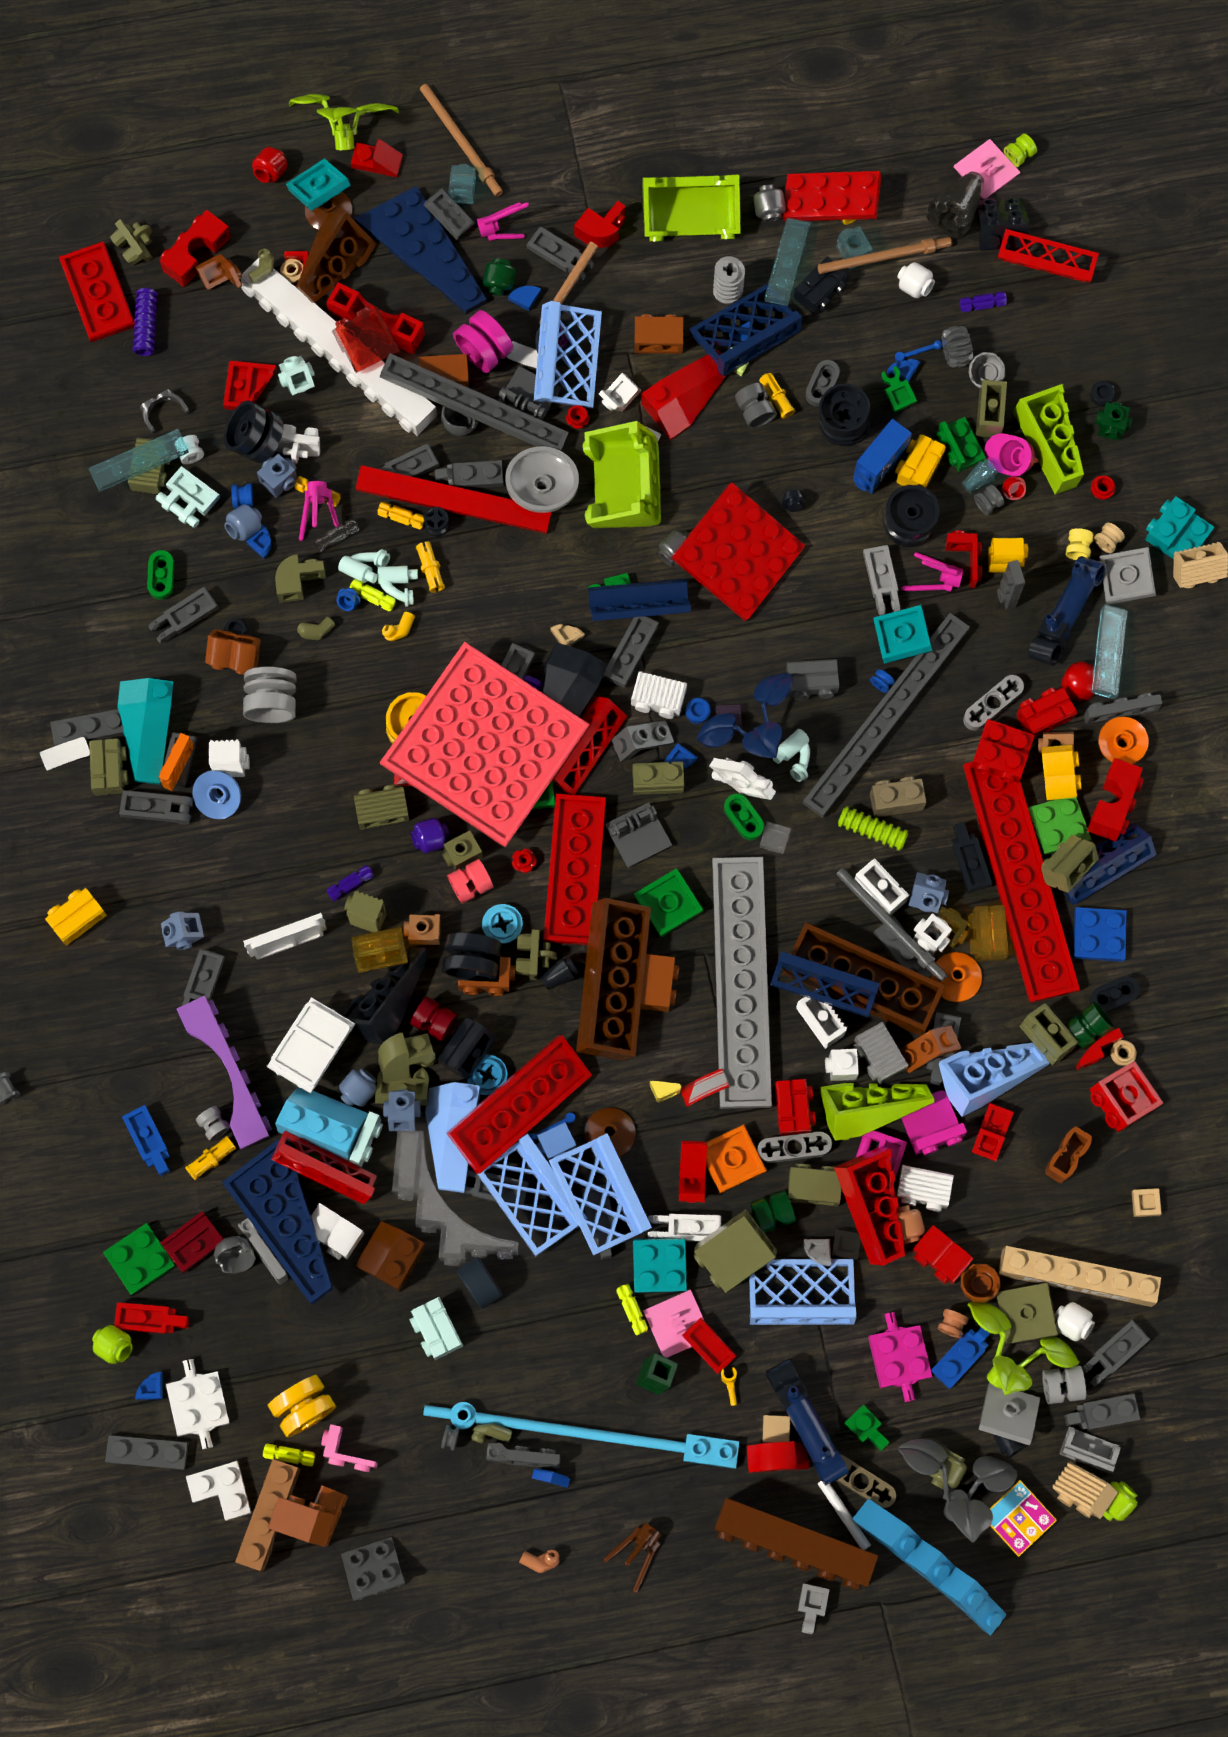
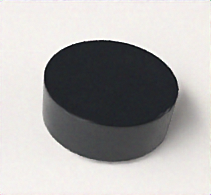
M1099 381L1093 385L1090 398L1095 405L1104 407L1106 402H1113L1116 394L1115 388L1107 381Z

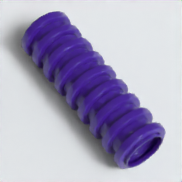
M141 288L136 291L137 304L135 305L136 318L134 320L136 325L134 326L133 352L141 356H149L154 353L155 312L157 311L156 298L158 293L150 288Z

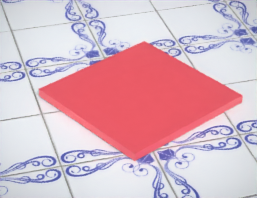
M464 642L382 758L380 765L506 848L590 724Z

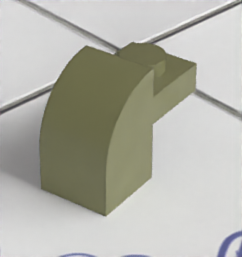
M292 555L282 561L275 575L279 603L304 600L302 581L326 578L323 561L309 559L304 561V563H300L298 555Z
M399 1033L385 1040L378 1050V1063L384 1083L409 1078V1065L434 1060V1052L428 1034L404 1039L403 1033Z

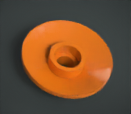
M1116 717L1109 720L1102 727L1098 743L1102 754L1109 761L1112 762L1114 758L1134 764L1145 755L1149 739L1145 728L1138 721L1129 717ZM1118 741H1125L1126 746L1120 747Z
M952 952L943 955L936 961V964L948 975L941 982V984L946 985L941 995L943 999L951 1002H963L969 1000L978 992L982 982V973L979 965L972 957L964 953ZM959 971L962 974V978H954L953 973ZM931 973V979L939 982Z

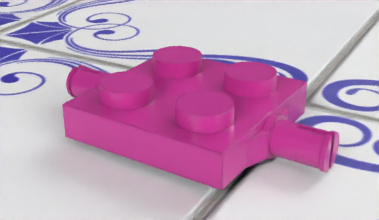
M895 1312L887 1313L884 1316L888 1330L868 1337L880 1389L890 1386L902 1387L904 1402L914 1401L916 1399L912 1384L932 1377L920 1325L909 1328L898 1327Z

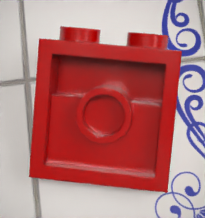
M987 719L971 767L976 768L975 770L980 774H993L999 776V779L1004 782L1019 783L1035 735Z
M1135 1061L1099 1081L1089 1089L1091 1101L1095 1106L1102 1108L1106 1114V1123L1109 1127L1115 1128L1117 1132L1122 1131L1164 1104Z

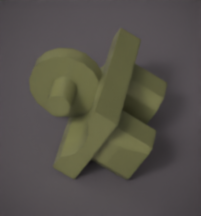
M119 219L115 223L118 229L110 238L119 248L129 243L131 247L123 253L125 260L131 265H135L142 259L147 262L150 261L153 256L145 247V245L151 243L149 236L152 233V229L150 226H141L136 222L132 228L131 225H125Z
M532 930V934L518 935L517 950L531 951L530 959L516 958V973L529 975L530 980H538L539 960H542V968L548 969L550 960L557 959V953L550 951L551 943L544 942L543 950L539 951V930Z

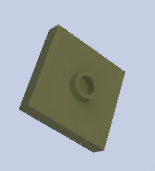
M1049 1283L998 1292L999 1309L1007 1316L1011 1324L1010 1330L1005 1331V1342L1007 1345L1058 1335Z

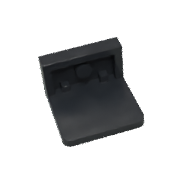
M1015 197L998 200L986 198L976 202L980 222V251L1000 250L1005 229L1029 235V220L1022 199ZM1009 236L1005 249H1020L1023 247L1019 238Z

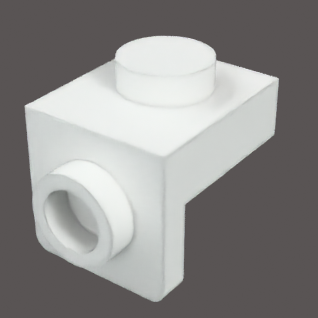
M622 373L606 391L601 390L599 395L603 398L602 403L609 410L623 412L640 393L641 389L626 374Z

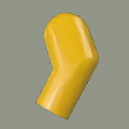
M404 612L398 625H385L382 629L385 639L395 641L406 637L409 634L415 615Z

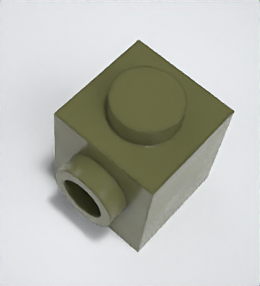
M471 831L443 844L445 853L442 856L448 867L453 865L455 871L465 868L467 864L477 859L481 860L483 858L482 851Z

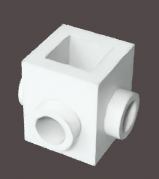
M931 914L927 920L922 918L914 928L916 934L913 940L925 953L929 952L931 955H934L937 950L942 952L951 941L948 936L952 929L945 920L936 917L934 914Z

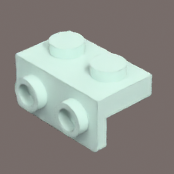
M369 1112L348 1161L360 1168L364 1161L368 1162L373 1150L370 1147L374 1137L378 1138L382 1130L383 1124L380 1123L381 1118L378 1114Z

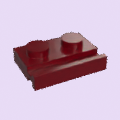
M201 1211L160 1243L184 1274L212 1253L216 1245L223 1238L204 1212Z

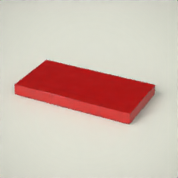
M104 241L59 257L91 343L134 328V319Z

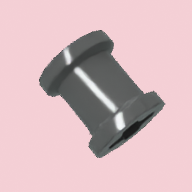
M9 1072L0 1073V1106L11 1103L21 1095L13 1087L9 1079L11 1076Z

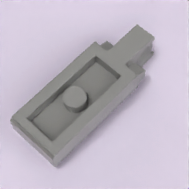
M247 1218L239 1223V1229L252 1244L254 1251L277 1283L281 1285L288 1280L286 1269L271 1253L272 1250L264 1239H261L259 1232Z

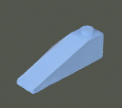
M1034 1043L1010 1045L1006 1049L999 1050L985 1048L982 1052L969 1053V1051H961L941 1060L939 1067L946 1094L950 1102L963 1117L985 1106L1049 1065L1050 1062Z
M453 1082L429 1088L425 1114L439 1190L460 1193L465 1191L469 1163L446 1133L479 1105L480 1086Z

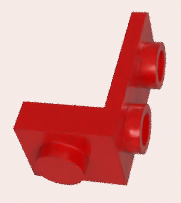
M961 530L948 533L945 541V551H970V588H975L977 580L982 578V566L978 565V557H981L982 543L977 542V534H969Z
M681 1142L679 1201L689 1203L705 1202L707 1142Z

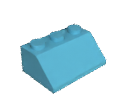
M298 1087L286 1100L275 1124L279 1133L283 1134L284 1131H287L349 1161L369 1113L315 1091H312L310 1094Z

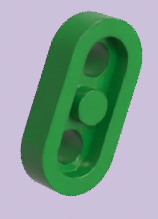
M158 550L152 553L149 558L147 588L153 598L164 600L173 592L174 560L169 552ZM161 562L166 563L164 568H159L158 565ZM159 586H165L163 591H157Z
M741 794L730 795L724 803L726 816L744 839H758L763 833V820L745 796ZM738 805L741 807V810L735 812L732 810V807ZM748 825H753L755 827V831L749 832L746 829V827Z

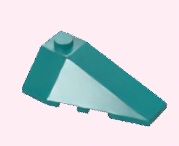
M153 678L120 681L117 707L121 716L123 733L127 742L128 755L135 782L160 785L159 775L163 767L173 681Z

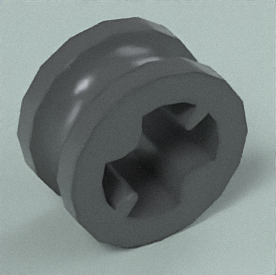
M446 1425L441 1448L450 1447L452 1451L455 1450L460 1428L451 1429L450 1425Z

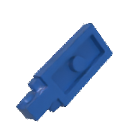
M146 1105L123 1115L122 1118L143 1161L147 1163L149 1168L155 1165L161 1177L170 1173L165 1159L170 1157L168 1149Z
M982 1327L976 1333L970 1329L932 1368L931 1373L948 1389H951L985 1352L988 1344L984 1340L989 1336L990 1332Z

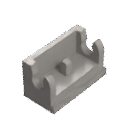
M1069 1426L1059 1454L1109 1474L1114 1471L1121 1447Z

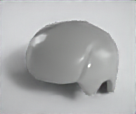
M983 352L975 356L971 361L968 370L969 378L978 388L981 387L982 380L1002 381L1005 377V365L995 353Z

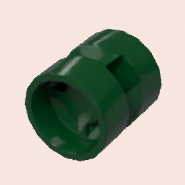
M1095 1002L1082 1011V1017L1077 1015L1065 1024L1066 1028L1078 1041V1044L1085 1050L1096 1042L1097 1035L1103 1037L1114 1029L1109 1016Z
M785 1190L771 1194L769 1200L763 1197L750 1202L755 1222L764 1233L774 1230L776 1224L785 1226L796 1222L792 1205Z

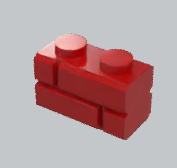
M1063 687L1058 690L1050 688L1041 694L1042 698L1035 701L1033 698H1030L1020 704L1021 708L1018 709L1016 715L1025 732L1035 735V738L1042 735L1043 732H1048L1075 718L1077 710Z
M806 1079L775 1082L779 1135L789 1136L811 1133V1127L816 1126L815 1112L809 1110V1101H813L812 1086H807Z

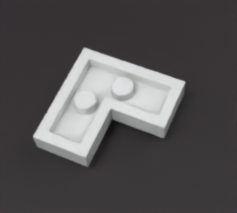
M238 1461L186 1476L192 1502L195 1503L219 1496L225 1521L252 1513Z

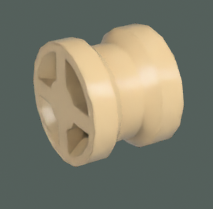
M1107 522L1102 527V532L1097 533L1093 540L1100 549L1111 554L1115 551L1116 544L1124 540L1125 535L1116 525Z

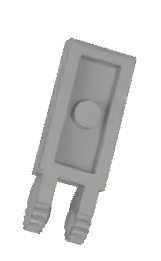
M888 545L864 549L865 564L879 615L885 614L886 608L882 597L885 595H890L893 611H900L897 594L898 586Z

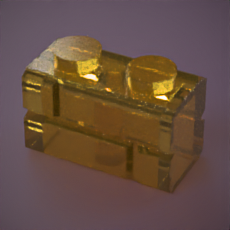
M1005 906L974 907L972 914H968L969 930L973 929L974 939H970V953L975 954L977 962L1006 960L1008 957Z
M401 927L351 937L358 973L408 963L406 944Z

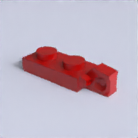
M118 1302L114 1326L125 1331L167 1334L174 1333V1327L188 1328L190 1318L188 1316L176 1315V1309H170V1307Z

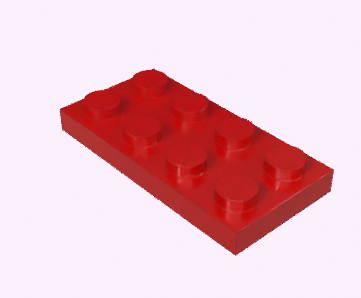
M880 171L787 174L784 197L786 211L782 214V218L784 221L877 219L882 175Z

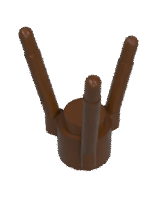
M644 1523L641 1528L636 1527L631 1535L604 1558V1562H608L635 1539L634 1543L637 1546L625 1561V1565L629 1566L641 1549L647 1552L650 1548L633 1588L634 1593L638 1592L654 1553L661 1545L658 1542L661 1534L647 1523Z

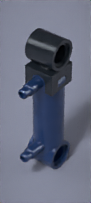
M1080 556L1076 560L1072 577L1052 614L1045 616L1038 629L1039 635L1035 636L1030 644L1028 652L1030 659L1050 666L1057 664L1062 649L1065 650L1072 637L1070 631L1094 587L1099 586L1104 578L1106 571L1104 563L1084 556Z
M787 1359L766 1370V1376L810 1455L823 1484L826 1486L849 1474L843 1458L831 1441L791 1361Z

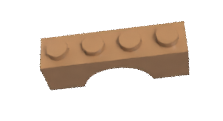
M275 1459L272 1460L236 1558V1563L264 1572L276 1531L268 1529L277 1499L281 1497L289 1500L301 1469Z

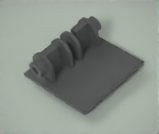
M520 366L507 387H503L500 390V399L498 400L540 420H543L553 403L534 401L536 374ZM554 386L553 396L556 397L561 387Z
M649 802L605 824L627 868L672 846L656 816L657 812L654 806H651Z
M392 1537L341 1554L353 1601L363 1600L362 1598L373 1594L378 1595L379 1592L384 1593L386 1592L385 1590L397 1586L399 1588L405 1584Z

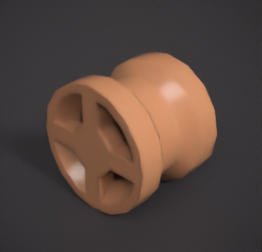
M945 1309L943 1312V1322L939 1323L937 1329L949 1336L961 1339L963 1336V1326L968 1323L969 1318L958 1312Z

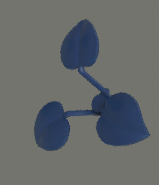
M788 673L772 675L763 679L756 686L754 698L757 702H762L761 708L765 723L747 733L741 727L735 725L736 717L728 713L719 714L709 719L702 726L698 733L697 741L707 747H721L732 739L734 731H738L744 736L742 745L747 752L761 757L777 758L783 731L778 723L769 722L767 705L776 706L788 696L793 683L792 675Z

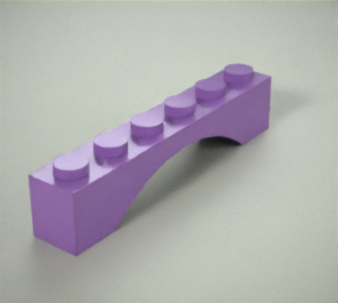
M203 996L177 1008L187 1033L212 1048L221 1058L228 1071L234 1095L230 1127L240 1149H247L270 1138L268 1131L272 1130L266 1116H260L257 1109L261 1107L260 1101L255 1092L250 1094L247 1085L251 1082L245 1069L240 1071L236 1061H239L240 1058L235 1047L229 1048L225 1038L230 1036L224 1023L218 1024L214 1016L219 1014L213 1000L208 1001Z

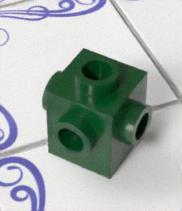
M1106 402L1103 411L1098 410L1095 422V424L1099 425L1097 436L1121 441L1124 431L1129 432L1132 422V417L1128 416L1130 407H1125L1119 402Z

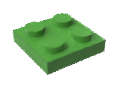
M1077 798L1056 799L1028 808L1042 856L1055 853L1058 846L1062 842L1065 843L1071 835L1091 842L1092 839L1087 831L1088 828Z

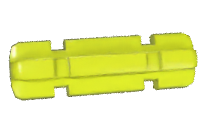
M354 579L350 584L349 588L355 590L358 595L360 594L361 598L377 606L381 605V608L387 611H391L395 606V598L389 595L384 596L383 592L367 584L364 586L363 582Z
M625 1284L618 1287L617 1294L623 1300L622 1305L629 1321L633 1323L634 1333L640 1335L648 1330L647 1324L641 1318L643 1315L635 1297H632L633 1292L630 1285Z
M265 1444L263 1457L273 1460L277 1458L278 1461L299 1464L300 1462L305 1466H313L315 1461V1453L304 1450V1452H301L300 1449L283 1446L278 1448L272 1444Z

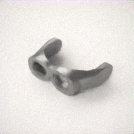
M171 389L161 392L156 398L149 399L140 406L144 422L151 433H154L155 430L148 418L150 411L157 403L174 401L181 405L185 413L189 412L184 401L173 393Z

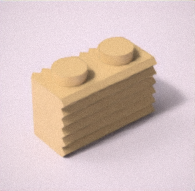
M1220 542L1212 543V545L1208 544L1207 546L1203 545L1202 547L1198 546V548L1194 547L1193 549L1189 548L1184 551H1175L1173 577L1180 588H1193L1196 584L1205 582L1215 583L1219 579L1228 577V553Z
M1071 1462L1067 1463L1064 1471H1062L1056 1483L1053 1484V1489L1059 1494L1058 1500L1068 1507H1071L1072 1504L1078 1506L1076 1509L1088 1518L1094 1515L1101 1519L1118 1493L1108 1482Z

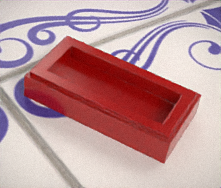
M701 1317L681 1335L717 1374L736 1357L735 1353Z

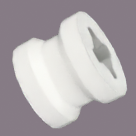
M196 435L182 437L175 443L176 450L181 453L180 459L183 464L195 463L204 456L202 448L198 446L199 440Z

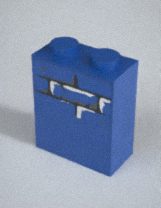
M892 419L856 462L853 476L855 485L860 490H867L873 494L906 454L912 433Z

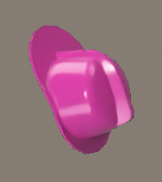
M998 433L992 436L984 448L985 462L989 468L1010 476L1024 474L1039 460L1035 457V450L1030 443L1021 437Z

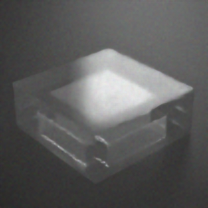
M766 822L760 848L784 854L791 828Z

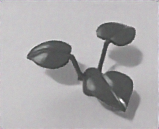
M915 1439L902 1444L898 1448V1452L903 1455L907 1464L920 1474L933 1475L941 1469L944 1486L943 1499L947 1500L943 1510L944 1516L948 1520L953 1521L972 1543L990 1527L993 1520L992 1511L986 1504L978 1500L970 1501L978 1486L984 1483L985 1487L991 1492H1003L1009 1489L1017 1478V1471L1012 1465L996 1457L984 1456L977 1459L973 1465V1473L979 1479L975 1481L969 1492L966 1494L962 1490H954L950 1493L947 1468L943 1464L947 1459V1452L943 1447L931 1440Z

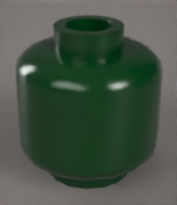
M494 258L493 262H489L486 265L483 284L490 289L489 293L503 296L504 292H509L513 289L516 269L511 265L512 262Z

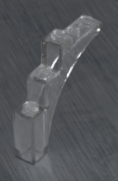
M397 1131L392 1192L394 1195H398L400 1200H413V1196L418 1197L415 1224L417 1228H421V1232L436 1233L437 1229H441L440 1261H444V1265L460 1266V1262H466L467 1252H471L472 1257L481 1258L487 1257V1253L497 1254L499 1259H513V1255L518 1256L519 1242L499 1239L478 1231L461 1220L446 1205L435 1189L429 1175L425 1157L424 1131Z

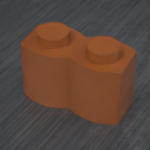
M212 630L208 635L205 663L217 670L230 668L235 670L236 673L244 675L247 670L258 667L261 639L248 635H237L224 630Z
M1077 1126L1072 1128L1060 1142L1058 1151L1047 1163L1045 1175L1060 1184L1064 1183L1076 1170L1078 1160L1089 1149L1092 1136Z

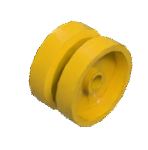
M405 693L398 696L390 704L386 713V733L392 744L423 702L426 695L421 693Z
M317 1374L293 1385L267 1405L275 1418L288 1415L280 1424L287 1438L314 1426L336 1408L330 1395L317 1397L324 1388Z

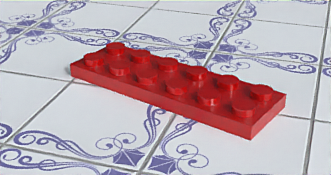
M556 794L544 942L588 945L592 903L598 901L606 797Z
M558 1035L446 1134L476 1174H481L590 1078L592 1074L564 1036Z

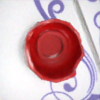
M1084 661L1070 665L1061 680V685L1069 698L1078 702L1092 699L1101 683L1100 672L1092 664Z

